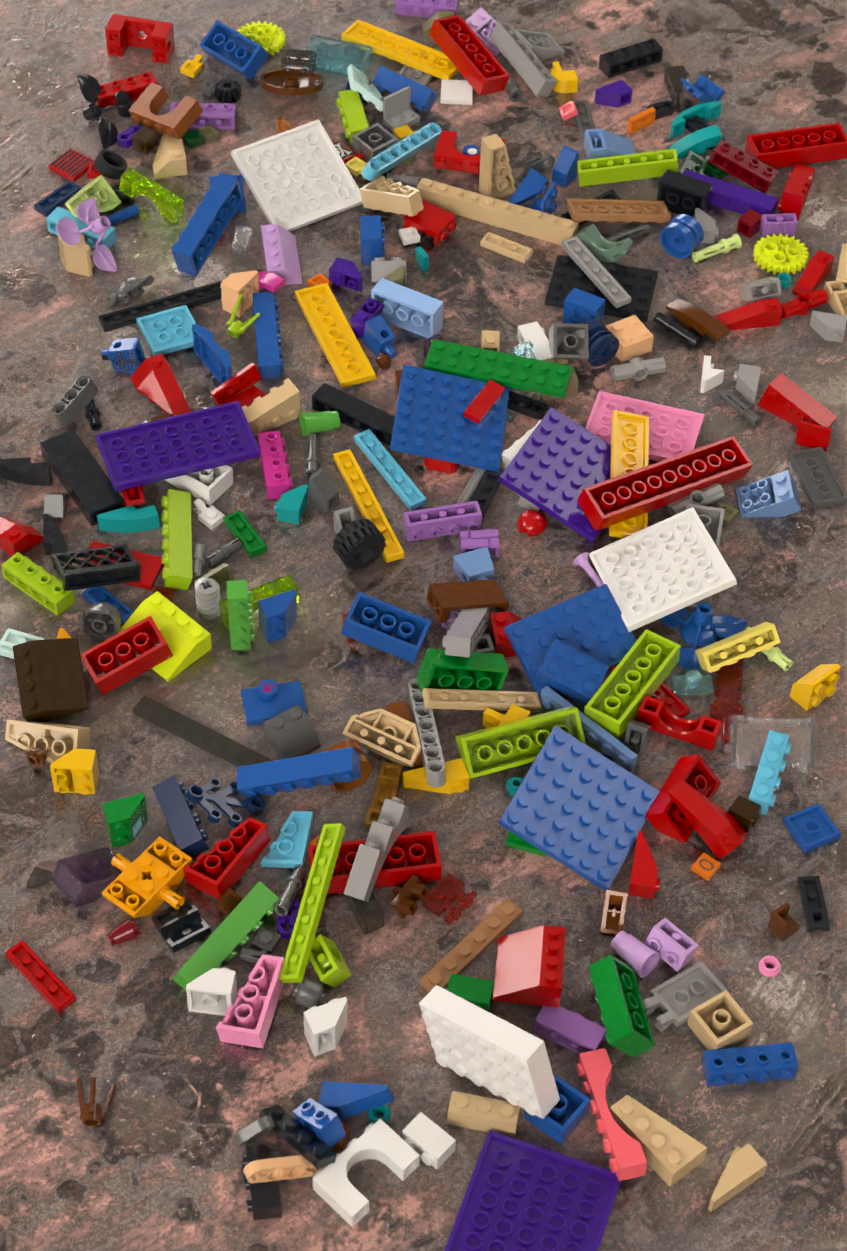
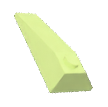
M101 174L78 191L65 205L76 218L78 217L76 212L77 206L85 200L96 199L99 213L113 210L121 203V200Z

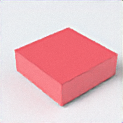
M573 100L559 107L564 121L578 114Z

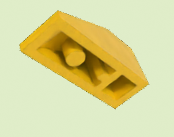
M459 758L445 762L446 783L442 787L434 788L428 785L424 767L403 772L402 785L404 788L445 794L461 793L469 789L470 777L463 759Z

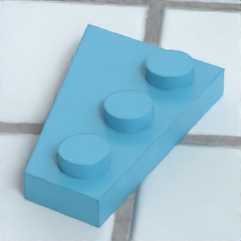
M313 811L291 812L280 830L281 834L276 842L273 841L270 846V852L266 857H263L261 861L262 867L294 868L296 865L297 867L298 865L304 866L314 820Z

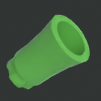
M300 412L299 424L303 437H307L310 433L317 434L338 429L340 427L338 412Z

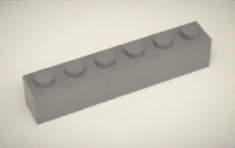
M498 22L490 35L491 40L494 42L493 44L499 48L501 54L507 58L509 64L515 68L517 74L523 78L525 84L531 88L535 96L548 97L557 81L510 23Z
M491 607L461 609L458 617L454 620V624H451L450 630H447V635L443 637V648H446L445 655L471 656L489 624Z

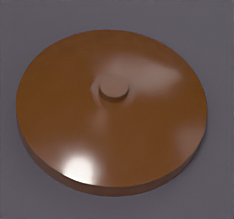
M275 69L265 72L260 76V86L272 93L298 96L320 91L324 87V78L319 73L305 69Z

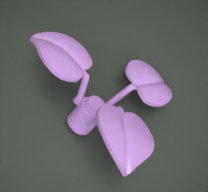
M96 199L85 200L77 206L76 212L78 218L86 222L85 224L89 225V227L78 231L76 223L72 219L65 217L58 221L56 226L57 233L62 241L68 245L79 244L81 242L79 234L90 229L94 234H100L95 244L96 249L92 251V260L99 269L116 272L117 267L111 251L104 244L99 245L103 236L106 235L105 231L110 228L111 222L106 216L100 217Z

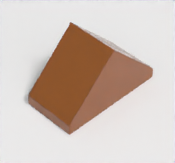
M606 889L600 932L617 935V933L623 930L628 892Z

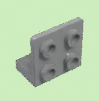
M409 86L383 98V124L392 132L395 128L404 125L410 127L420 122V116L410 108L411 88Z

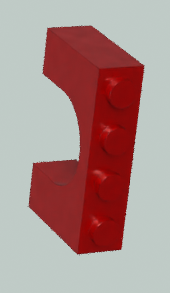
M441 130L434 153V168L480 174L481 153L477 155H464L456 150L457 132Z

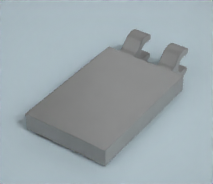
M700 961L650 990V998L644 1000L643 1004L647 1016L657 1007H660L665 1013L656 1018L658 1023L654 1025L659 1032H662L671 1023H674L676 1027L688 1021L690 1010L727 989L707 966Z

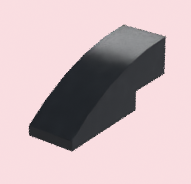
M31 457L0 459L1 478L26 485L51 486L49 462L31 463Z
M43 514L45 554L52 555L67 552L66 543L59 527L47 514Z

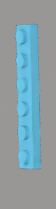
M370 429L354 435V442L410 511L426 504L427 499Z

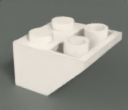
M346 996L340 999H332L327 1004L319 1007L313 1006L304 1012V1035L314 1057L336 1049L348 1023Z

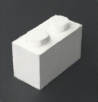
M422 1112L402 1131V1139L420 1155L421 1160L426 1165H432L435 1169H438L455 1151L456 1140Z

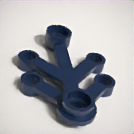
M211 778L209 782L202 786L192 784L184 792V796L189 802L199 804L208 813V820L210 822L218 823L221 819L222 811L229 817L228 823L233 827L240 825L242 816L235 813L229 806L247 809L252 815L260 814L265 807V801L259 796H252L249 801L228 797L229 795L236 796L239 794L237 782L234 781L230 782L226 788L217 792L221 786V781L218 778ZM212 791V792H217V793H215V794H209V793H207V792ZM209 802L214 803L220 810L214 809Z

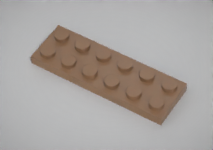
M566 199V207L572 220L577 222L608 221L614 223L616 221L631 223L634 221L641 223H664L671 221V214L664 201Z

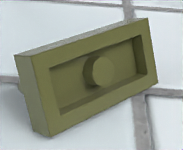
M223 563L217 568L208 569L207 574L194 581V587L195 583L202 578L216 580L220 589L227 586L226 581H234L229 565Z

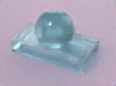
M692 669L688 670L685 675L671 676L672 692L675 695H713L711 675H702L698 670Z

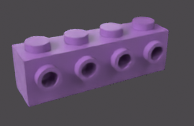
M395 0V14L430 18L438 11H454V16H457L458 0Z
M171 102L170 112L174 110L180 102ZM199 103L203 112L190 127L202 128L211 124L215 129H235L236 104Z
M478 501L404 512L403 528L407 542L457 534L467 529L481 530L482 513Z

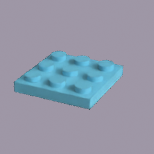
M186 305L136 318L137 325L153 356L165 355L194 347L192 325L196 324Z

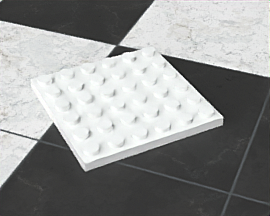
M319 119L231 151L230 155L270 224H278L289 232L363 204L357 184Z
M693 507L589 553L590 560L603 584H607L622 612L621 617L628 632L737 584L736 578Z

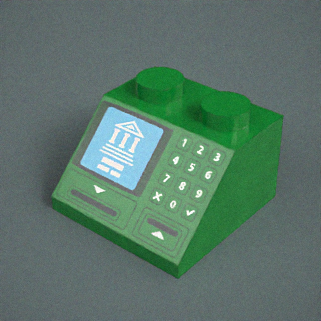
M144 793L102 804L106 830L112 848L132 843L148 821Z

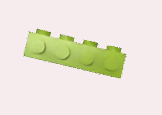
M353 90L338 91L336 106L339 108V116L342 118L345 136L349 138L350 144H352V135L368 128L369 125L359 93Z
M17 552L1 565L4 579L57 616L75 603L74 591H64L63 583L55 575L46 572L42 566L33 563L29 557Z

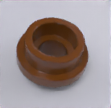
M379 353L378 357L375 358L377 364L382 370L389 369L391 367L389 356Z
M35 748L27 752V760L30 765L41 768L45 764L47 757L42 749Z

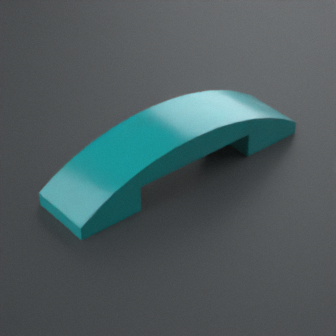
M714 101L698 104L680 113L671 124L670 138L673 139L683 134L686 120L695 115L701 119L705 118L708 122L721 116L722 102Z

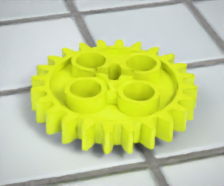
M258 21L257 24L252 22V25L246 23V27L241 26V29L237 30L238 33L262 46L268 54L275 55L274 52L279 53V49L283 50V46H285L284 31H282L281 27L278 28L277 24L272 26V22L267 24L266 21L264 23Z
M773 233L772 237L767 234L766 238L761 237L760 241L757 240V243L754 245V261H757V266L762 265L761 269L767 268V273L773 271V275L777 272L788 275L790 272L796 274V270L800 272L801 268H805L808 262V247H805V243H800V239L794 240L795 236L789 238L788 234L782 236L779 233V236H776Z

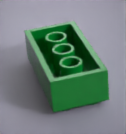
M427 648L416 679L421 694L424 688L501 691L509 669L503 654L472 652L470 657L445 655V649Z
M612 955L590 965V981L595 987V999L601 1009L600 1018L607 1031L605 1036L608 1043L633 1058L655 1047L634 969Z

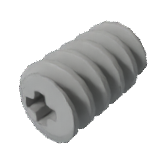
M212 578L199 579L195 583L197 611L203 619H214L221 613L219 584Z

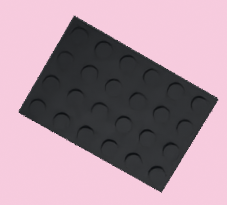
M557 255L545 298V305L564 308V300L573 288H577L605 299L604 315L620 318L636 315L640 321L647 322L658 271L600 262L631 297V303L615 308L571 257Z

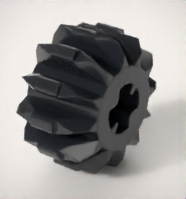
M232 79L220 80L219 83L215 84V98L218 99V102H223L224 104L237 103L241 96L240 84L237 81H232Z

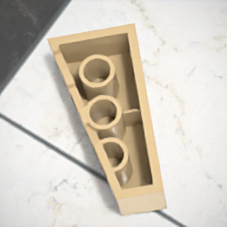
M497 134L481 138L479 192L482 195L495 199L513 195L516 188L511 174L512 169L509 165L506 145Z

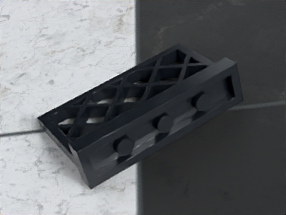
M126 544L51 555V559L63 581L62 587L64 591L140 581L141 564L139 561L134 560ZM116 552H124V554L119 555ZM79 557H84V558H87V559H86V560H82V559H79ZM110 558H113V559H116V560H118V561H117V562H114V561H111V560H109V559H110ZM93 560L99 562V564L96 565L94 563H91V561ZM73 563H76V564H79L80 566H79V567H76V566H73L72 564H73Z

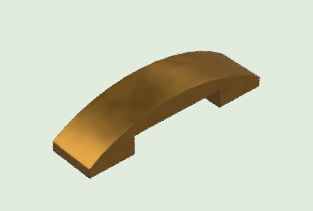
M388 762L382 763L378 784L371 806L368 808L364 826L371 827L372 821L378 822L384 800H391L392 797L397 796L403 765Z

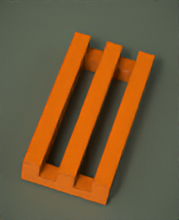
M651 107L628 118L629 123L627 124L626 132L632 134L654 123L656 109Z

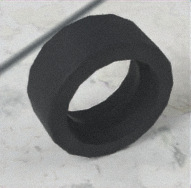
M111 150L99 151L94 161L95 169L103 176L113 180L122 178L127 169L125 159Z

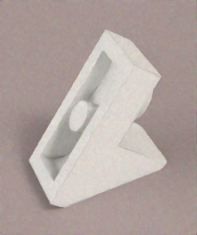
M704 355L700 393H705L723 382L724 370L714 369V364L711 363V356Z

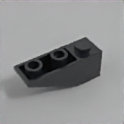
M246 1145V1154H242L243 1169L248 1163L260 1160L250 1145ZM244 1176L245 1190H250L251 1197L246 1198L248 1212H253V1221L282 1217L278 1183L276 1181L249 1183L246 1176Z

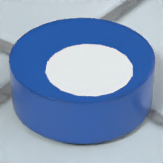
M467 145L463 148L464 155H477L480 151L475 145Z

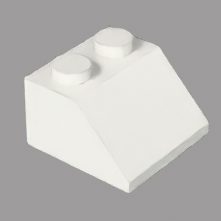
M213 968L188 983L186 986L188 1010L190 1012L226 1016L227 1009L230 1005H233L237 998L236 971L228 968Z

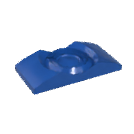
M192 325L194 352L220 384H223L232 377L231 359L228 351L221 348L214 341L212 332L200 325Z

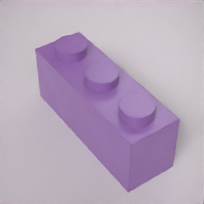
M560 1005V1008L543 1006L534 1021L533 1032L578 1054L601 1049L606 1039L605 1034L607 1033L606 1028L600 1023L592 1022L577 1012H571L563 1008L562 1005Z

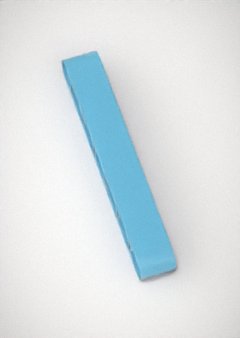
M431 122L373 157L362 170V176L368 181H373L433 144L441 133L440 126Z

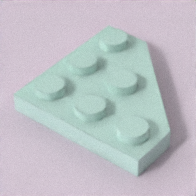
M350 64L347 68L350 88L356 93L360 92L367 102L371 101L375 104V108L382 112L383 100L380 92L372 83L369 85V81L364 73Z

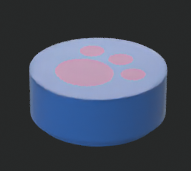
M269 679L261 681L258 685L259 696L265 700L275 698L278 695L277 683Z

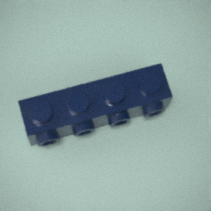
M172 776L153 786L152 789L179 850L191 858L208 850L209 847L206 841L209 838L204 828L200 829L199 827L202 822L196 812L193 814L192 809L195 808L194 804L189 802L184 796L186 790L182 781L178 782L176 777Z

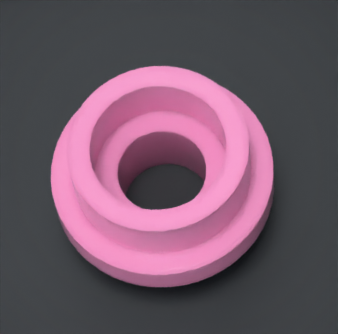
M765 956L758 965L760 973L766 977L778 975L781 968L778 959L774 956Z

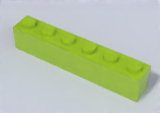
M676 149L577 161L579 186L662 177L666 170L678 173Z
M168 489L166 496H163L161 501V507H164L161 520L164 521L161 532L164 535L162 541V549L164 550L162 564L165 566L162 571V578L165 579V587L187 591L193 579L191 493Z

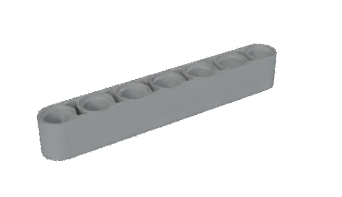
M414 678L408 682L414 724L417 725L421 742V756L427 783L431 787L438 788L446 783L445 762L433 710L425 708L417 679Z

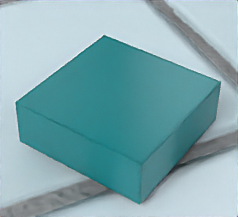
M420 246L415 248V261L421 270L425 271L429 268V256Z

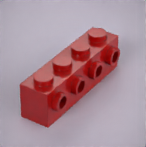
M150 71L100 85L101 94L98 95V101L95 105L100 106L101 109L117 105L115 94L121 90L126 91L131 96L133 102H136L151 82L157 85L158 82Z

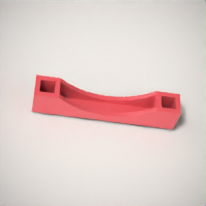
M606 1048L579 1053V1063H576V1071L578 1077L582 1076L583 1078L582 1087L585 1096L588 1095L591 1099L590 1112L592 1115H596V1128L598 1133L603 1135L602 1144L605 1153L610 1155L609 1164L612 1173L616 1172L618 1181L645 1176L647 1161L640 1142L630 1137L619 1127L608 1109L605 1094L611 1080L612 1065Z

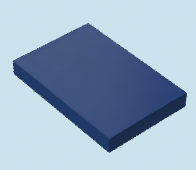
M301 682L277 684L278 695L270 700H265L259 696L258 687L241 690L247 726L262 724L298 704L307 714Z

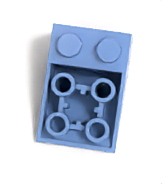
M603 129L585 130L583 146L587 159L636 154L632 141L628 138Z
M789 470L736 488L742 518L784 517L801 511L796 482Z

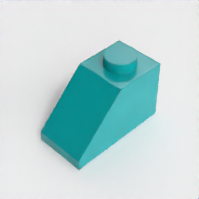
M304 484L281 495L280 500L276 501L274 512H277L278 521L299 525L309 499V485Z

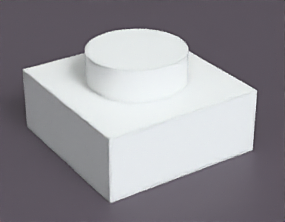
M415 228L399 229V236L404 245L420 242V235Z

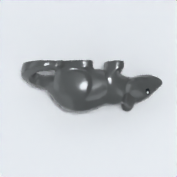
M148 275L144 279L138 277L125 279L116 291L109 290L107 307L113 308L119 302H124V305L128 306L131 298L137 300L144 293L143 286L151 285L154 282V277Z

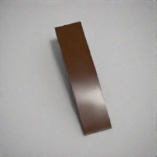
M677 298L665 307L688 329L694 328L702 336L707 334L716 343L730 333V330L719 320L692 303Z

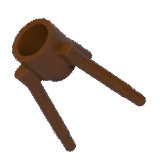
M92 1077L90 1102L85 1107L81 1079L77 1078L81 1111L80 1120H83L82 1123L84 1125L99 1126L101 1121L106 1120V1112L113 1097L116 1084H112L104 1106L101 1109L100 1104L95 1103L96 1077Z

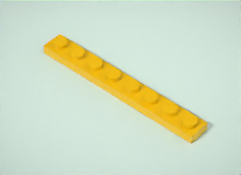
M348 449L334 453L333 460L363 518L372 521L386 540V546L382 552L386 563L405 558V553L351 450Z

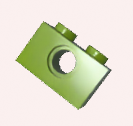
M321 934L314 939L309 959L321 982L336 988L352 974L335 942Z

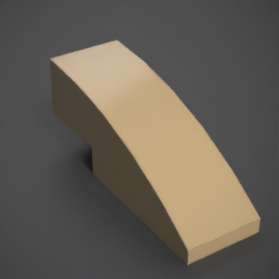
M836 280L826 282L824 290L829 297L828 302L835 314L847 316V289L844 283Z

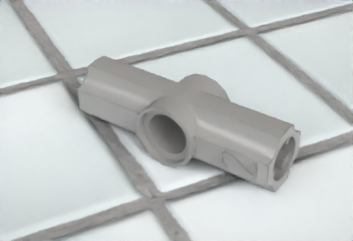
M635 357L629 363L611 366V377L613 381L628 378L641 381L648 375L666 372L665 359L660 357L643 360L640 357Z
M718 483L702 490H694L689 496L669 504V514L672 517L685 511L687 503L702 506L711 505L724 499V490Z

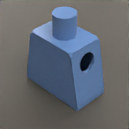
M488 547L453 556V570L462 581L494 579V567Z

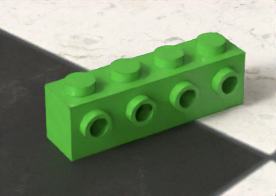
M247 580L226 581L231 650L251 649L250 641H254V629H251L254 628L252 604L248 603H252V593L247 591Z

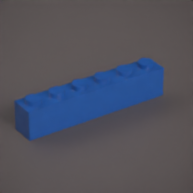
M272 292L252 293L254 316L260 313V316L254 321L259 374L262 379L281 378L280 370H284L283 359L280 360V358H283L282 347H278L281 346V335H277V333H280V323H276V321H279V312L275 311V309H278L277 299H274Z
M353 747L237 767V791L250 799L252 796L275 795L276 792H293L295 789L300 788L311 789L317 785L329 786L335 782H351L353 779L361 778V755Z

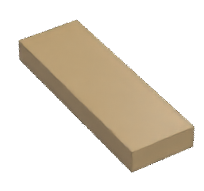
M488 232L480 241V246L525 263L533 254V249Z

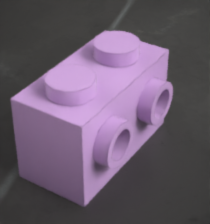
M666 918L653 927L644 943L649 948L659 952L660 958L677 972L690 962L699 946Z

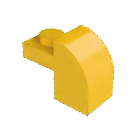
M553 62L550 74L557 81L553 90L563 94L577 93L578 77L575 70L562 71L559 62Z
M514 704L511 705L505 715L486 708L483 712L482 725L489 728L530 717V711Z

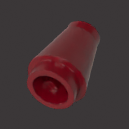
M133 918L129 921L126 919L108 933L107 936L113 946L136 939V936L140 935L141 932Z

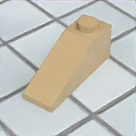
M750 1144L743 1148L739 1146L730 1154L731 1157L710 1199L708 1206L710 1212L720 1207L765 1174L767 1163Z

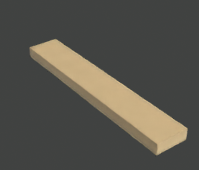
M424 688L422 691L425 708L485 710L490 708L494 711H508L512 704L530 712H540L542 709L538 692Z

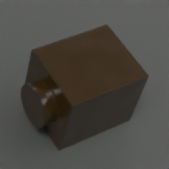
M145 126L139 129L132 136L133 150L147 155L158 145L157 131Z
M740 795L728 810V813L736 818L747 833L752 827H756L761 820V816H759L761 807Z

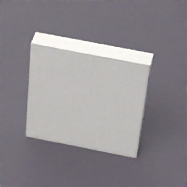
M441 79L440 104L472 105L473 87L467 80Z

